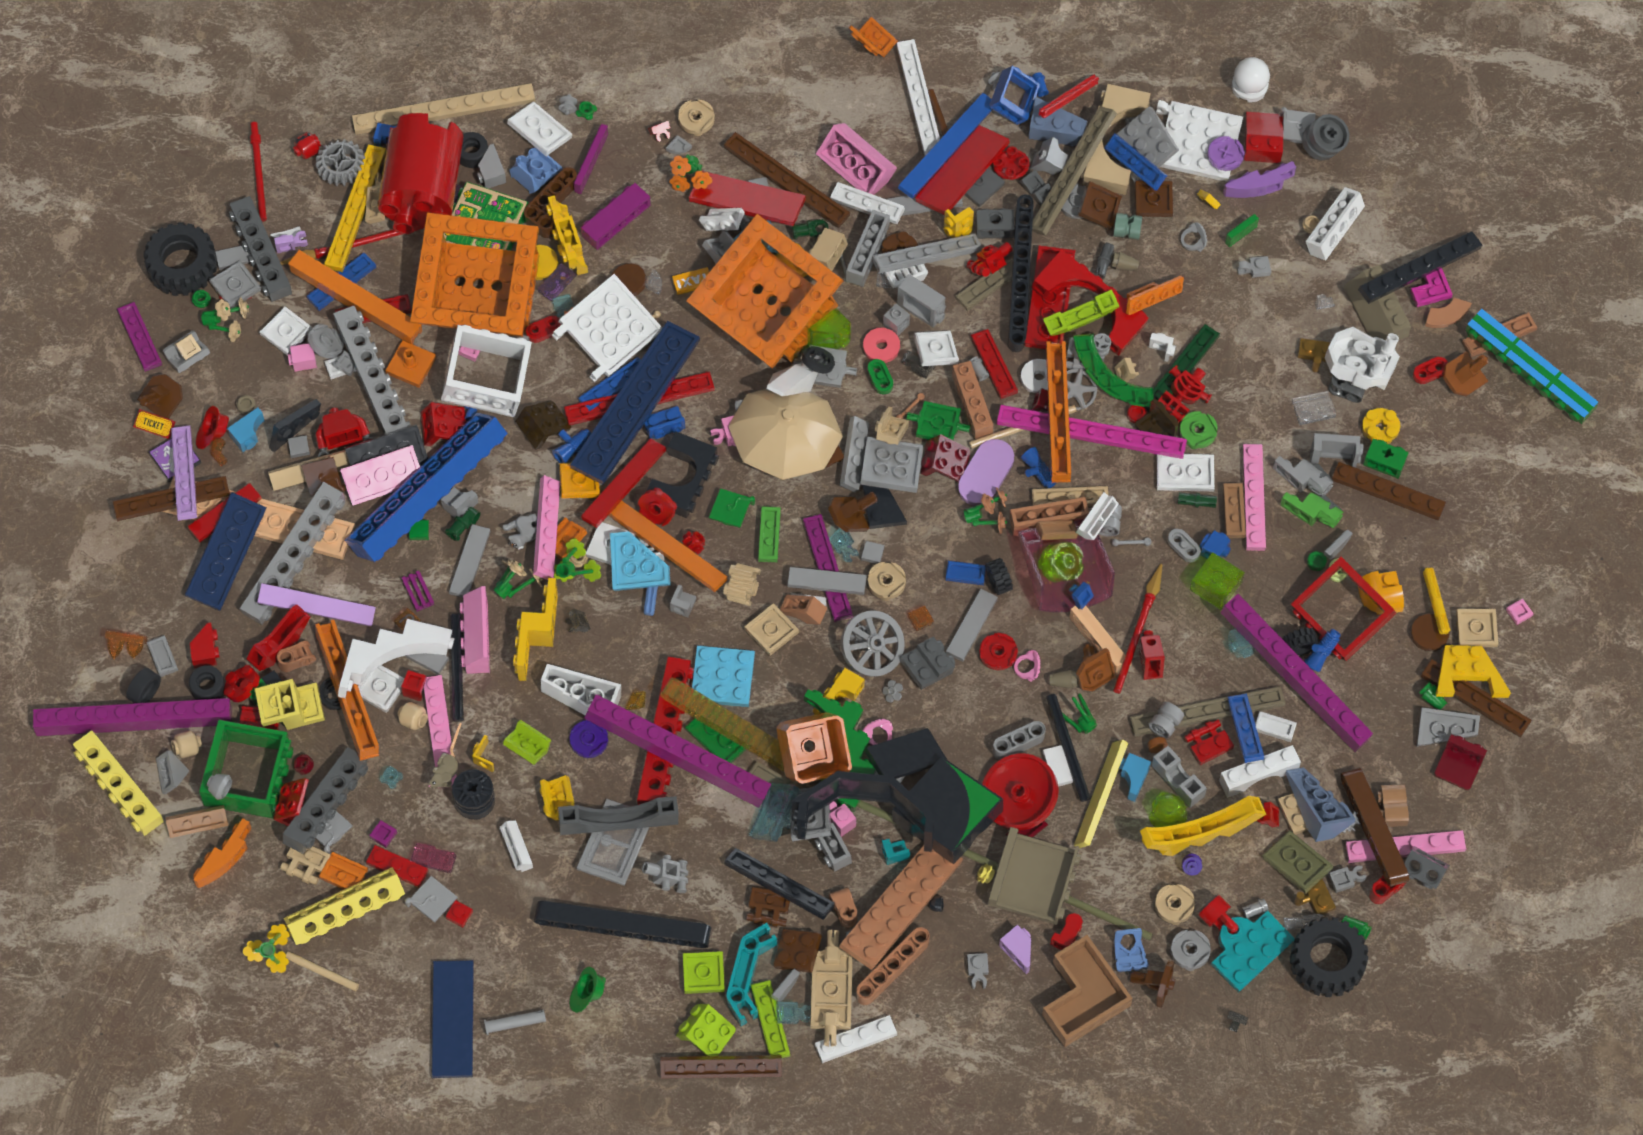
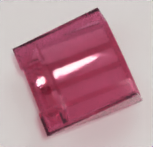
M1085 519L1073 521L1077 530ZM1036 528L1018 531L1039 611H1071V608L1076 606L1071 596L1073 592L1069 591L1073 584L1080 586L1085 582L1090 585L1094 597L1087 603V607L1096 605L1113 596L1115 571L1099 534L1094 540L1085 539L1079 534L1077 539L1041 540Z

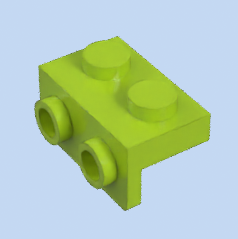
M519 720L515 730L504 739L503 745L535 765L547 754L551 739L522 720Z

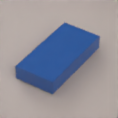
M948 561L946 581L984 586L986 567L979 564Z

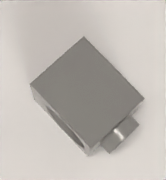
M897 303L883 318V326L892 330L897 336L910 325V314Z

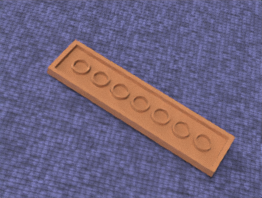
M923 846L841 942L839 948L872 970L960 866L963 858L960 857L955 864H952L933 849L932 852L924 851Z

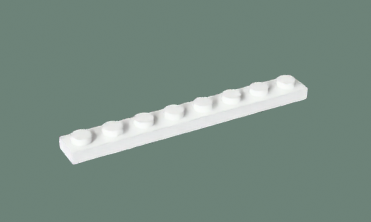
M912 39L897 42V50L924 156H926L940 140L915 40Z

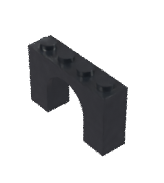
M675 431L668 445V455L692 465L696 471L695 477L691 482L683 486H671L652 478L646 491L660 488L676 503L677 509L675 514L687 518L689 513H693L696 507L695 501L697 497H701L704 490L703 484L710 479L712 473L710 470L713 465L716 466L719 455H717V447Z

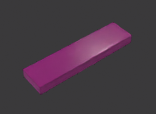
M601 124L574 181L575 193L582 194L608 137L607 125Z
M135 302L117 308L144 371L146 372L161 366V359Z

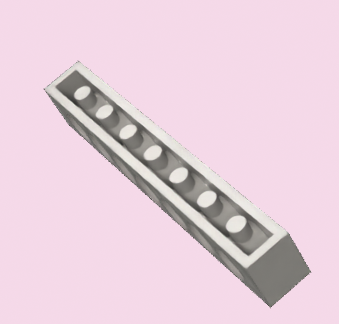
M351 306L333 313L335 323L352 358L384 435L411 426L410 422H406L403 417L406 416L403 406H399L397 403L399 398L396 390H391L390 384L392 382L388 373L384 374V363L381 358L376 356V353H378L377 347L374 342L371 343L369 337H371L370 331L367 326L364 327L362 324L364 318L361 311H357L355 306ZM352 326L357 327L355 330H350L349 328ZM358 342L364 343L362 346L356 345ZM365 358H371L368 362L363 361ZM371 374H378L377 377H370ZM380 389L385 390L383 393H377ZM386 405L392 406L390 409H384ZM393 421L399 422L397 425L390 424Z
M325 482L322 483L240 607L244 615L261 625L270 619L274 607L257 603L261 583L267 585L278 583L277 587L286 589L291 587L293 577L296 573H300L304 566L303 562L312 555L313 547L317 541L320 542L325 534L324 530L333 523L336 512L343 508L345 497L341 491ZM324 504H330L327 510L321 509ZM313 520H320L318 525H311ZM304 535L309 536L307 541H300ZM293 551L299 552L296 557H290ZM281 568H289L287 572L280 573Z

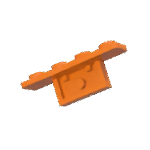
M1178 276L1160 285L1152 282L1127 293L1126 313L1128 315L1134 314L1181 293L1184 277Z

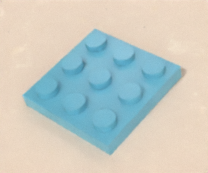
M697 646L691 702L708 704L714 702L719 705L749 707L755 651Z

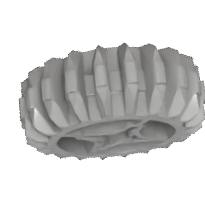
M345 138L342 142H339L338 139H336V143L329 141V146L323 144V150H319V155L316 156V168L324 181L328 180L330 185L335 182L336 186L342 183L344 187L346 182L353 183L352 179H356L358 171L362 170L360 166L364 165L362 160L365 159L363 150L359 149L358 144L354 145L352 140L347 143Z

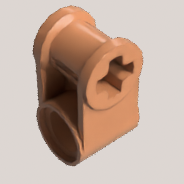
M302 641L280 650L277 654L279 669L283 672H290L314 663L316 657L311 653L309 641ZM286 658L290 659L289 662H283L282 660Z
M846 887L830 893L829 899L835 903L833 909L841 925L846 928L855 926L857 923V908L849 888Z

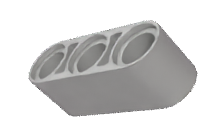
M1034 721L998 737L993 744V756L1001 760L1006 756L1021 753L1042 743L1045 738V725L1040 721ZM1035 730H1037V731H1039L1041 734H1040V735H1034L1032 732L1035 731ZM1020 738L1024 742L1017 743L1015 742V739ZM1003 746L1006 750L1000 751L997 748Z

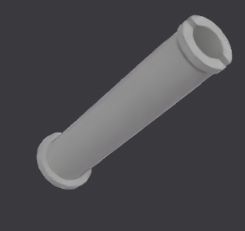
M544 1009L490 1021L484 1020L487 1035L492 1032L546 1022Z

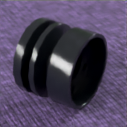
M473 769L466 770L455 778L452 785V794L458 813L470 820L486 817L495 805V793L490 777L483 771Z

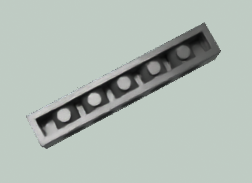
M251 196L230 203L231 211L228 212L232 222L236 221L237 226H235L238 236H242L244 239L242 245L245 252L249 251L251 254L248 258L251 266H256L257 271H255L258 281H262L264 284L262 290L265 297L269 296L271 302L292 295L290 283Z
M348 747L345 749L301 808L300 814L295 816L284 831L283 844L301 854H304L307 849H311L316 836L323 833L327 821L334 818L336 809L339 805L342 806L345 803L347 794L350 790L353 791L356 788L358 779L361 776L364 777L367 773V759L360 761L356 751Z

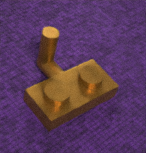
M1300 338L1298 358L1313 360L1312 371L1318 372L1321 361L1326 362L1325 355L1331 342Z
M1323 879L1306 893L1307 895H1304L1303 892H1298L1295 898L1296 906L1310 902L1317 917L1336 909Z

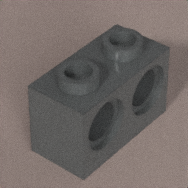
M1416 846L1413 847L1404 863L1409 878H1416L1422 881V885L1429 889H1437L1450 866ZM1412 860H1416L1420 863L1419 869H1415L1412 867ZM1429 870H1435L1438 878H1431Z

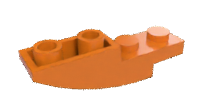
M242 818L240 823L235 824L232 830L233 834L224 841L221 847L222 850L214 847L212 852L207 853L204 859L205 863L196 870L193 876L196 887L201 888L215 881L239 861L248 849L244 840L251 830L249 821Z

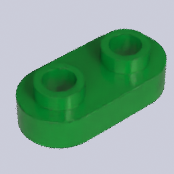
M880 359L870 361L867 371L875 390L882 395L889 394L893 390V379L885 362Z

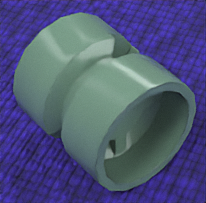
M1117 213L1114 237L1124 238L1127 235L1129 239L1139 240L1142 216L1132 215L1128 217L1127 214Z

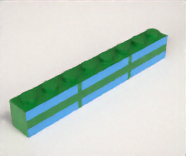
M1483 309L1467 324L1465 331L1471 339L1480 342L1486 351H1491L1501 363H1506L1510 366L1512 372L1516 375L1520 374L1525 378L1528 385L1536 387L1543 397L1551 399L1555 406L1560 410L1566 411L1573 421L1583 424L1597 408L1598 401Z

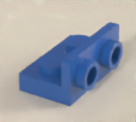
M678 406L651 414L644 423L649 439H660L666 434L675 433V431L680 432L686 428L685 419L682 417Z

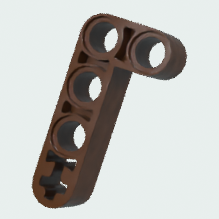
M571 167L564 168L524 209L525 224L538 226V234L543 238L552 237V230L555 228L553 218L548 216L546 205H542V203H548V197L554 195L556 200L562 203L574 190V181L577 173Z

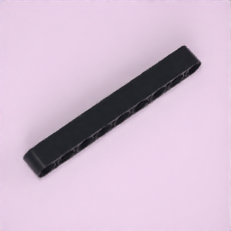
M1027 194L1021 195L1018 198L1015 210L1008 347L1012 352L1023 350L1027 331L1034 208L1033 198ZM1022 204H1026V205H1028L1029 207L1024 208V207H1022L1021 205H1022ZM1020 221H1026L1028 224H1021ZM1023 237L1026 241H1021L1019 238ZM1019 254H1022V255H1025L1026 257H1025V258H1020L1018 255H1019ZM1018 271H1022V272H1024L1025 274H1024V275H1020V274H1018L1017 272H1018ZM1017 288H1022L1024 291H1023V292H1019V291H1017L1016 289H1017ZM1015 305H1021L1023 308L1018 309ZM1014 322H1020L1022 325L1017 326ZM1019 339L1021 342L1015 343L1013 340Z
M538 901L534 916V922L543 926L695 948H708L712 929L711 926L703 923L550 901Z

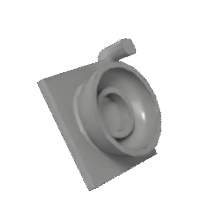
M1282 107L1280 116H1283V139L1294 143H1303V132L1308 125L1315 121L1316 113L1287 110L1286 107Z
M336 811L334 818L327 821L321 835L318 834L316 839L325 846L324 852L330 854V846L338 842L353 826Z
M431 876L411 898L405 899V904L407 907H410L412 904L435 923L458 897Z

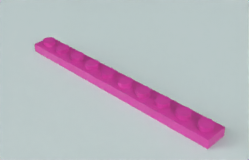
M1001 405L997 425L1049 434V414ZM1069 417V432L1072 439L1179 459L1184 458L1187 439Z

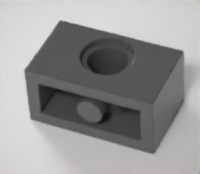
M1006 208L999 210H977V238H1014V210Z

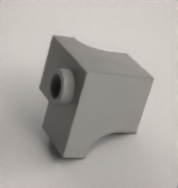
M1051 137L1042 142L1040 151L1035 153L1031 169L1045 171L1054 176L1063 170L1068 154L1061 151L1058 140Z
M455 487L441 499L442 508L454 518L456 516L462 518L466 510L469 511V507H474L478 503V496L473 490L460 492Z

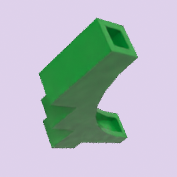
M808 689L804 695L806 703L816 708L820 713L828 712L838 715L843 719L852 764L850 772L875 774L876 769L871 761L861 759L869 745L870 738L864 731H855L863 715L864 709L861 708L862 706L855 701L849 702L846 700L842 707L838 701L834 699L828 700L823 697L821 692ZM839 798L837 799V804H845L850 811L855 812L861 800Z

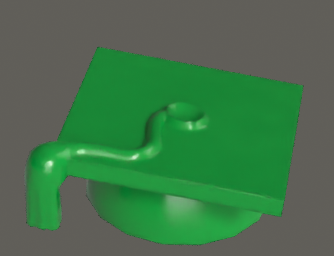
M720 488L709 519L740 528L749 505H755V497H747Z

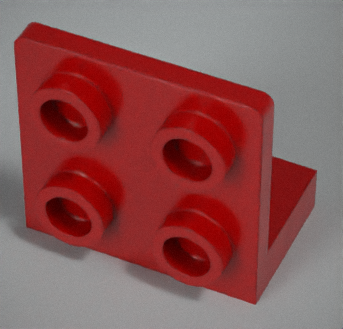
M434 402L426 406L421 411L424 446L431 447L439 439L449 440L466 424L465 408Z
M302 778L283 784L280 789L279 802L275 808V821L289 826L295 816L300 814L307 792L308 779Z

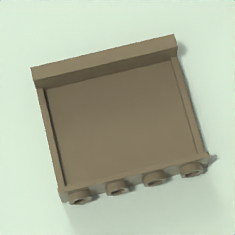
M1011 827L988 905L1057 925L1058 920L1064 917L1066 908L1062 907L1063 903L1069 900L1071 892L1068 889L1069 883H1074L1076 872L1073 871L1074 866H1078L1082 854L1078 853L1079 846H1076V849L1073 850L1018 834V829Z

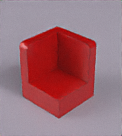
M408 670L401 686L403 696L421 701L422 689L427 679L426 675Z

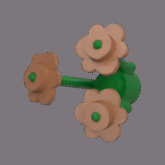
M996 487L999 496L992 498L985 493L982 494V504L964 509V516L968 524L973 523V526L998 525L999 533L1002 534L1003 528H1006L1007 524L1006 517H1003L1002 512H999L998 520L979 521L982 518V508H985L990 514H994L996 501L1001 500L1004 508H1006L1004 502L1007 501V494H1004L1003 490L999 491Z

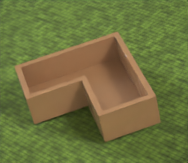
M1085 935L1054 955L1053 964L1072 990L1045 1006L1042 1016L1062 1045L1066 1047L1129 1008L1133 998L1088 935Z

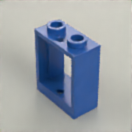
M1012 65L1002 70L989 107L1016 125H1019L1028 120L1040 83ZM1009 81L1025 90L1020 107L1004 97Z

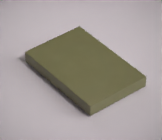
M1290 830L1262 855L1263 860L1305 894L1333 869V865Z

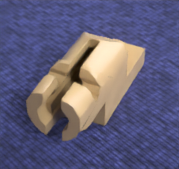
M379 172L375 179V186L368 187L365 221L369 224L385 221V215L378 210L382 176Z

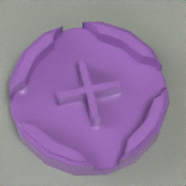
M1222 136L1211 142L1207 156L1212 166L1218 170L1230 171L1241 165L1245 152L1242 144L1237 139L1234 140L1229 136Z

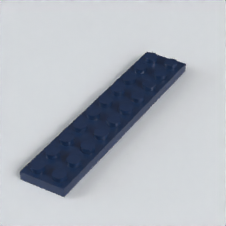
M669 321L666 322L570 464L571 469L601 484L606 482L699 343V336Z

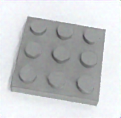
M1150 106L1117 133L1158 168L1179 151V148L1153 107ZM1131 171L1130 176L1134 182L1143 181Z
M867 437L860 484L917 493L923 445L899 442L898 445L888 444L884 441L876 440L874 437Z

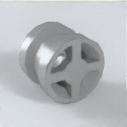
M1103 333L1095 335L1094 342L1099 356H1106L1110 351V337Z

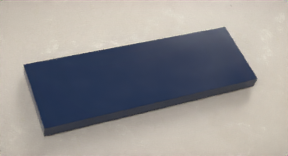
M231 492L185 593V597L221 611L267 507Z
M473 960L433 961L432 1078L473 1077Z

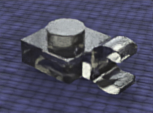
M908 350L903 355L904 358L901 361L905 366H911V371L925 379L936 367V365L922 366L920 358Z

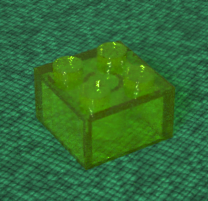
M1212 552L1191 580L1190 591L1222 610L1243 582L1245 572Z

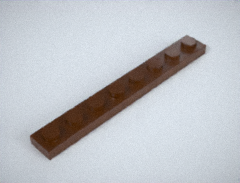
M735 132L724 143L726 150L783 190L805 195L806 200L804 204L837 228L849 218L850 212L738 133Z

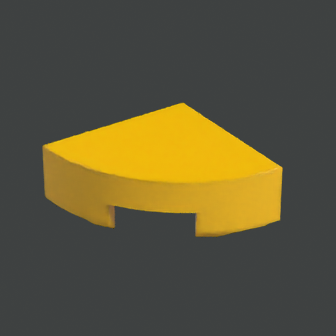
M1200 190L1197 193V196L1208 202L1212 208L1218 209L1221 205L1208 192Z

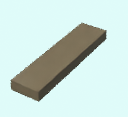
M1013 255L1005 260V266L993 274L990 273L987 277L982 276L957 294L955 299L969 311L1012 279Z

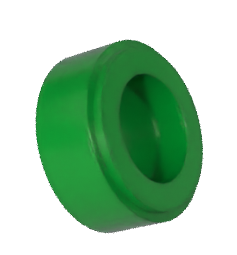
M1320 551L1310 553L1307 559V565L1313 571L1323 570L1327 563L1326 556Z

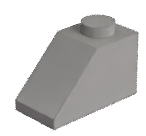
M490 144L478 165L479 173H477L479 183H483L485 188L506 183L505 172L495 146Z

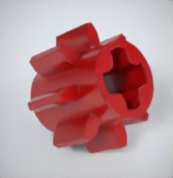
M688 531L683 536L682 544L691 551L699 554L704 550L705 538L701 533L697 531L691 533Z

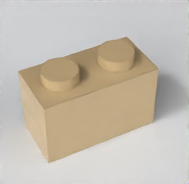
M824 228L823 232L817 237L814 247L810 249L809 254L832 271L848 245L845 235Z

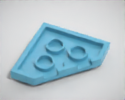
M629 531L610 533L612 587L614 591L670 585V566Z

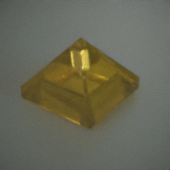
M633 692L625 709L645 708L646 692Z

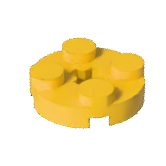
M1384 408L1369 410L1362 422L1363 435L1367 436L1371 442L1373 439L1383 440L1389 444L1397 438L1400 431V421L1393 410ZM1382 423L1386 427H1384L1383 430H1380V428L1376 427V425Z

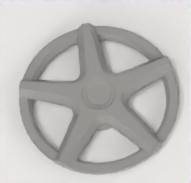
M1082 369L1067 370V374L1077 373L1074 382L1067 380L1068 400L1072 397L1076 398L1080 407H1076V410L1085 409L1095 400L1097 385L1086 371ZM1082 376L1088 377L1093 386L1082 385ZM1093 392L1091 400L1085 405L1082 394Z

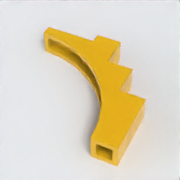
M1247 796L1220 811L1202 818L1166 827H1145L1140 830V833L1142 835V842L1148 849L1159 850L1162 855L1174 856L1190 845L1203 846L1219 835L1230 837L1265 816L1266 812L1259 797Z

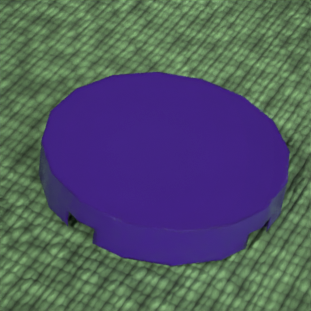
M588 720L577 723L571 729L569 737L570 746L580 757L594 758L602 754L607 748L608 733L606 729Z

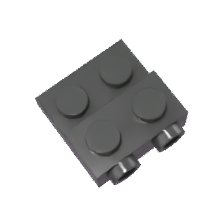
M934 636L918 644L916 649L900 657V662L921 690L951 675L955 668L954 658L951 655L947 656L942 641L936 640Z

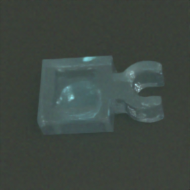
M839 528L829 538L837 553H843L845 562H852L850 554L852 556L859 555L858 551L851 546L854 540L849 532Z
M778 1002L776 1004L777 1023L797 1024L799 1019L803 1022L811 1020V1016L804 1014V1011L811 1010L809 1005L798 1008V1002Z

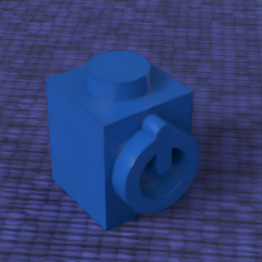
M1214 530L1212 534L1208 533L1200 544L1202 549L1201 556L1217 565L1222 557L1226 558L1229 554L1231 540L1222 532L1218 533Z

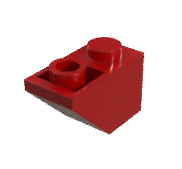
M207 623L190 642L191 659L194 668L216 666L217 658H220L219 647H215V641L218 640L217 629H213L211 623Z

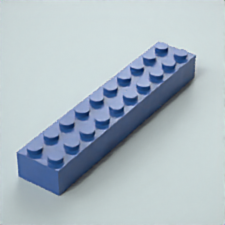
M476 413L345 539L357 557L373 562L380 560L389 548L397 544V540L402 535L407 534L416 522L423 519L424 514L429 509L434 508L443 496L449 494L455 484L464 479L465 474L473 470L482 458L490 454V450L494 446L499 445L503 441V438L508 433L496 417Z

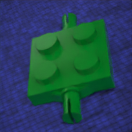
M924 401L923 408L919 414L908 412L906 420L917 422L916 437L927 440L941 434L954 441L958 430L969 433L971 425L960 423L961 408Z

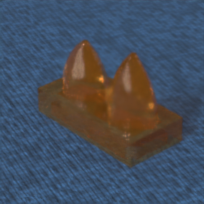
M107 630L105 633V638L108 639V651L112 659H115L120 654L125 641H127L126 645L129 655L135 658L142 651L144 644H147L148 640L147 636Z

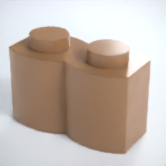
M1381 785L1380 791L1377 792V803H1381L1382 810L1380 811L1387 826H1407L1409 813L1405 785Z

